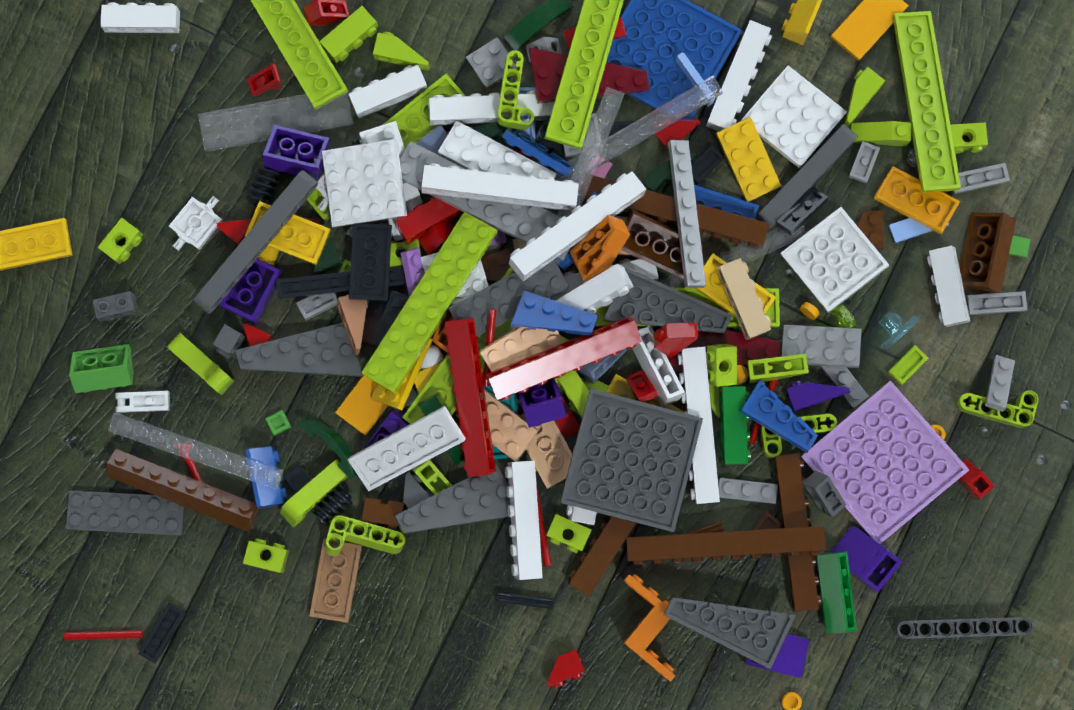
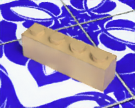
M739 258L719 266L716 271L745 339L749 340L770 331V318L764 314L762 309L764 305L761 298L757 297L755 293L756 286L754 281L749 279L747 264Z

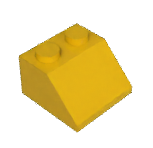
M798 0L797 3H792L788 12L792 15L789 20L785 19L781 29L784 30L782 37L803 45L822 0Z

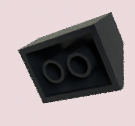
M389 290L388 302L371 301L365 316L361 343L378 348L408 301L409 296Z

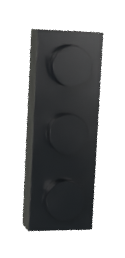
M813 187L776 221V226L791 236L828 202V196Z
M168 603L138 654L156 664L187 612L172 603Z

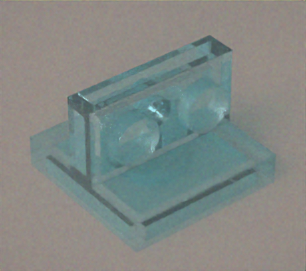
M889 311L878 321L891 335L881 345L885 351L892 347L920 321L916 315H913L903 324L901 317L897 313Z

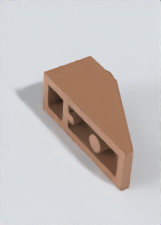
M349 295L338 298L337 308L353 353L357 356L361 349L365 314L368 305L367 301L349 300Z

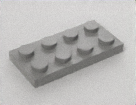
M784 325L782 357L806 354L808 365L859 368L862 329Z

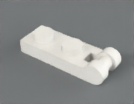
M169 391L115 393V399L117 400L116 413L170 411ZM125 399H130V406H125Z

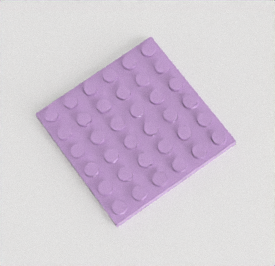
M891 380L811 447L808 453L805 452L801 456L814 472L818 471L830 477L845 501L846 509L879 544L969 471L968 467Z

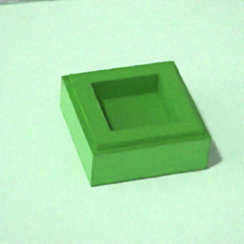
M1013 235L1009 255L1027 258L1031 239Z
M283 410L265 418L274 436L292 428Z

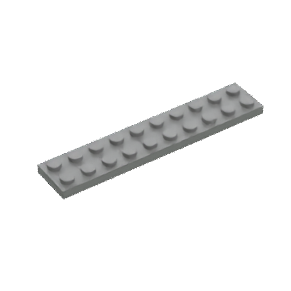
M411 141L400 159L402 181L422 190L424 165L434 163L439 164L440 167L457 166L460 169L464 168ZM429 194L524 243H527L534 237L535 239L540 237L546 228H553L561 218L542 207ZM569 249L556 259L563 262Z

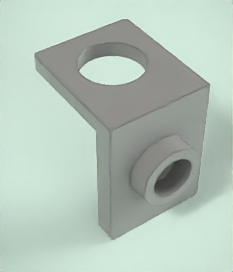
M542 37L526 45L530 63L529 48L562 54L558 38ZM551 42L556 46V52L552 49Z

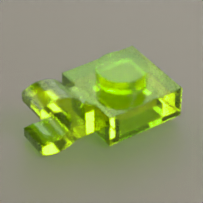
M842 303L830 311L831 314L839 315L837 319L842 327L856 328L855 318Z

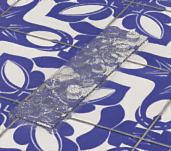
M348 92L317 110L314 109L307 95L302 94L198 114L204 150L206 152L269 140L274 125L309 133L353 124Z

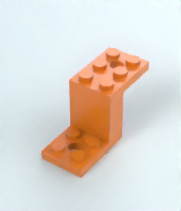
M629 574L623 582L653 607L623 643L671 682L675 677L672 673L674 669L666 662L661 664L657 660L659 656L651 649L645 650L670 620L663 615L669 602L659 600L657 598L659 594L651 587L646 589L642 585L643 580L635 574L633 576Z

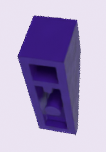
M801 381L791 383V387L787 389L794 411H799L851 393L850 389L846 387L802 383Z

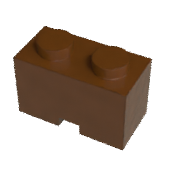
M365 498L362 521L377 526L378 524H384L387 529L397 530L399 525L394 516L405 510V503L388 501V504H382L380 499Z

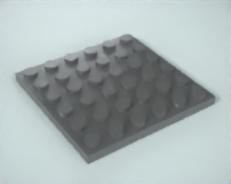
M589 388L560 503L674 532L703 418Z

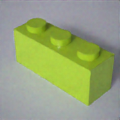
M361 6L319 42L325 52L337 63L338 61L345 60L351 50L359 48L363 44L364 39L372 37L377 32L378 24L368 11Z

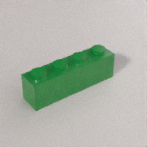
M746 386L719 388L721 465L748 464V460L751 458L750 449H747V441L750 440V431L747 430L749 417L740 413L749 398Z
M847 552L817 555V567L820 577L819 586L822 593L821 604L824 610L826 634L848 633L857 630Z

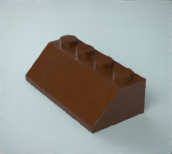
M632 209L625 222L630 236L621 250L684 279L678 230Z
M971 213L960 263V273L964 288L981 292L1001 293L1016 223L1014 218L1005 213Z

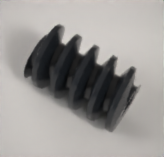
M258 168L257 172L260 175H255L254 177L257 182H252L251 184L255 189H249L248 192L252 196H247L246 200L255 207L258 206L259 201L270 204L266 197H273L269 190H276L272 183L279 182L275 179V176H281L280 173L268 168Z
M338 484L340 491L333 489L334 496L327 494L328 502L322 499L321 503L323 506L315 505L317 512L312 511L328 527L330 526L328 519L333 520L334 514L342 515L340 508L346 511V503L353 505L352 496L341 484Z

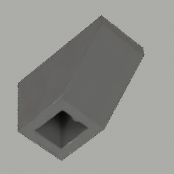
M409 472L405 475L403 502L408 508H411L434 495L428 488L424 490L420 486L422 481L415 473L411 475Z

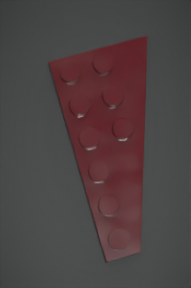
M529 48L537 104L555 102L568 55ZM606 63L596 97L648 92L650 88L647 71Z
M728 330L725 333L698 331V339L686 347H705L707 352V346L730 344L737 346V365H747L749 360L781 357L779 341L761 337L746 340L742 333ZM679 353L672 358L667 356L675 373L682 372V365H678Z

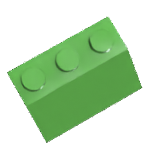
M130 344L73 352L69 376L75 393H86L94 390H106L108 388L132 385L134 372Z

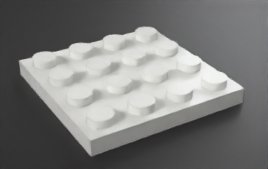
M787 66L742 120L751 117L760 138L800 169L847 111L790 66Z
M397 139L322 151L332 227L407 216Z
M842 207L780 253L828 313L889 267L887 261Z

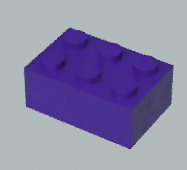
M274 125L263 153L264 168L296 176L304 170L315 180L319 181L324 169L322 151L330 150L329 138Z
M257 259L219 305L223 309L257 325L277 287L276 280L281 279L283 275L282 272Z
M554 377L548 379L543 385L536 384L529 387V390L525 392H518L529 428L566 417L562 398Z

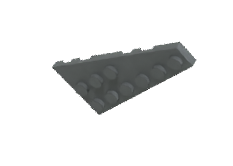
M626 268L625 271L634 287L629 289L626 295L612 299L613 302L610 304L603 321L617 322L630 316L637 325L663 327L669 323L695 322L697 324V331L725 333L732 315Z
M343 323L235 350L240 370L363 376L358 358L353 353Z
M495 463L496 472L490 475L470 476L395 515L394 518L402 533L408 534L509 517L508 506L510 505V498L507 497L506 493L508 484L497 464Z
M674 597L671 598L663 614L669 619L768 669H771L796 616Z

